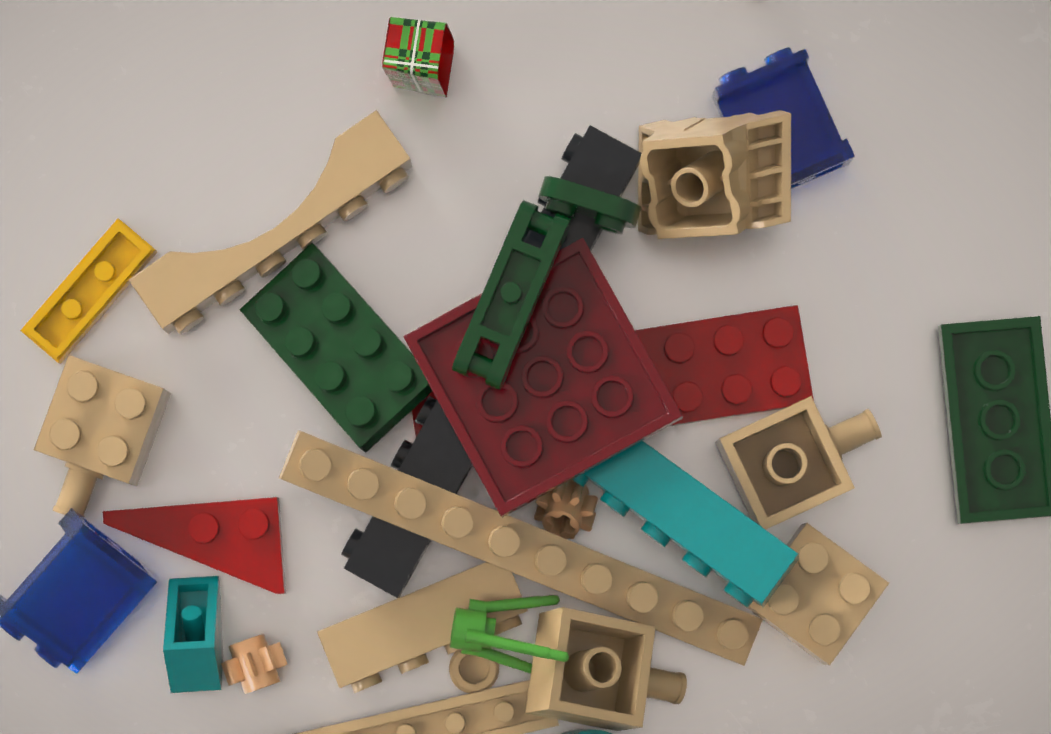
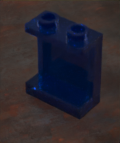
M788 47L767 56L764 59L765 66L748 73L746 67H741L721 76L718 79L721 85L715 87L712 99L720 117H731L745 113L761 115L779 110L791 113L792 190L849 165L855 155L847 138L842 140L808 66L810 57L806 49L793 53L791 48Z
M71 508L58 523L65 532L64 536L8 599L0 594V626L18 641L27 636L37 644L34 648L36 653L54 668H58L63 663L77 674L157 581L142 562Z

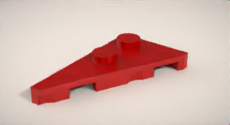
M278 497L103 511V524L275 594H286Z

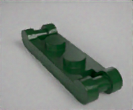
M525 200L522 201L456 354L452 371L468 376L471 372L486 378V385L501 390L560 247L568 234L572 219L560 214L551 217L539 212L537 205ZM530 230L546 236L541 248L524 242ZM483 339L499 345L494 359L478 353Z

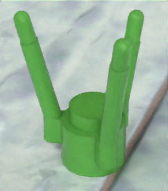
M557 595L495 601L470 599L468 609H455L450 648L461 649V654L479 656L527 673H531L532 663L491 648L495 647L566 662L569 660L567 652L494 636L496 618L486 617L487 613L557 605L560 602V598Z

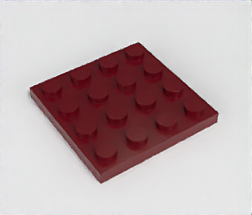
M584 238L559 250L501 390L486 385V378L471 372L468 376L452 371L454 359L482 293L403 336L502 518L683 419L680 410ZM483 339L478 353L494 359L499 345Z

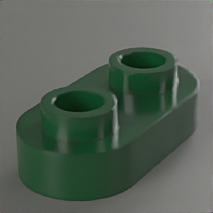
M551 176L544 177L538 195L541 200L547 202L546 211L555 215L560 214L570 219H574L575 213H580L595 218L593 224L595 227L615 234H623L625 227L635 228L642 209L641 206L627 199Z

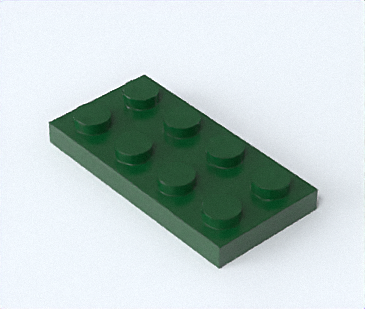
M313 242L239 309L355 444L365 453L432 392L428 381L409 348Z
M1041 317L941 324L938 326L957 523L968 524L1050 517L1051 415Z

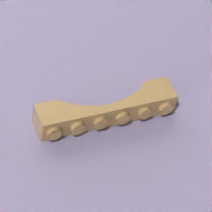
M376 110L335 138L328 163L316 186L301 205L275 228L249 242L224 250L199 253L170 251L130 278L129 282L165 332L170 334L176 329L179 334L185 333L204 319L201 312L217 301L220 306H223L245 291L242 283L257 273L263 278L279 269L286 262L283 255L300 245L304 250L312 242L315 244L327 234V231L324 229L325 226L339 217L343 221H347L362 212L368 206L365 199L376 191L382 189L384 193H388L404 183L409 178L406 171L412 167L411 159Z

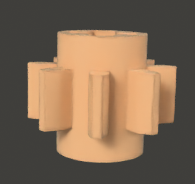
M570 480L537 498L536 503L538 506L534 519L542 521L546 531L565 539H574L580 528L585 531H591L596 516L594 511L598 497L589 495V489L586 485L582 487L573 480Z
M261 634L228 646L232 659L221 663L229 686L241 682L244 694L281 682L277 669L288 665L280 642L268 646L265 635Z

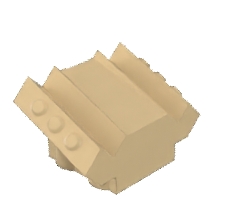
M779 110L761 115L745 113L731 117L709 119L693 117L676 122L661 120L639 125V152L642 153L638 166V205L642 207L638 218L639 232L647 235L657 234L658 239L735 235L745 229L767 228L791 222V113Z

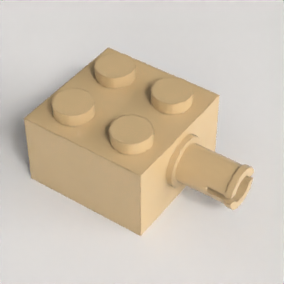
M68 355L34 447L35 451L66 461L65 467L69 468L53 511L83 521L84 513L97 478L103 479L104 475L138 486L171 395L169 391Z
M810 396L719 438L715 443L751 520L766 530L854 489L855 487L842 462V455L874 439L877 440L882 435L869 409L832 427H828L824 424L814 400Z
M804 523L800 525L786 544L799 554V560L764 608L753 601L747 609L824 665H831L889 585V582L810 524Z
M561 607L539 613L535 645L567 652L569 660L561 662L533 656L525 713L614 731L643 728L646 697L668 701L672 704H680L686 693L687 679L686 675L681 672L675 673L651 668L656 626Z

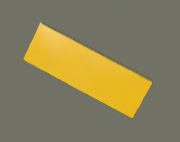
M118 218L20 331L56 362L61 364L130 285L129 279L142 271L156 255L157 251Z

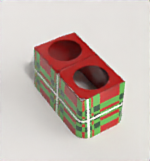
M390 17L382 68L393 87L446 98L454 54V38L448 24Z

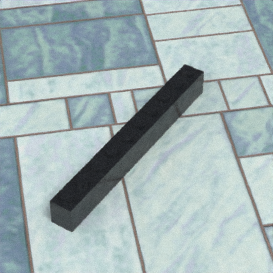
M590 125L583 137L575 133L564 151L561 159L567 162L568 165L561 179L622 197L640 164L642 153ZM539 198L537 203L544 206L541 213L555 217V214L545 210L547 202ZM575 213V217L571 221L568 234L560 250L584 238L590 251H592L603 230L593 225L595 218ZM530 230L524 242L541 248L546 236ZM429 395L415 420L416 423L422 425L420 432L413 443L407 440L403 441L391 463V467L457 494L473 464L438 400ZM372 516L365 531L362 532L355 528L341 553L342 556L348 558L344 569L392 596L400 598L431 539Z

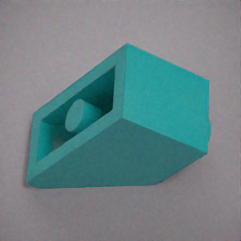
M219 576L169 579L163 653L171 693L221 690L223 634Z

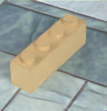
M485 562L317 631V634L339 688L351 684L354 693L381 683L382 679L379 672L398 665L401 674L429 663L426 653L444 646L448 655L461 650L450 648L453 618L456 608L468 609L470 599L495 601L522 598V595L512 572ZM518 609L487 613L486 617L496 618L494 636L521 625L522 622L519 614L528 610Z

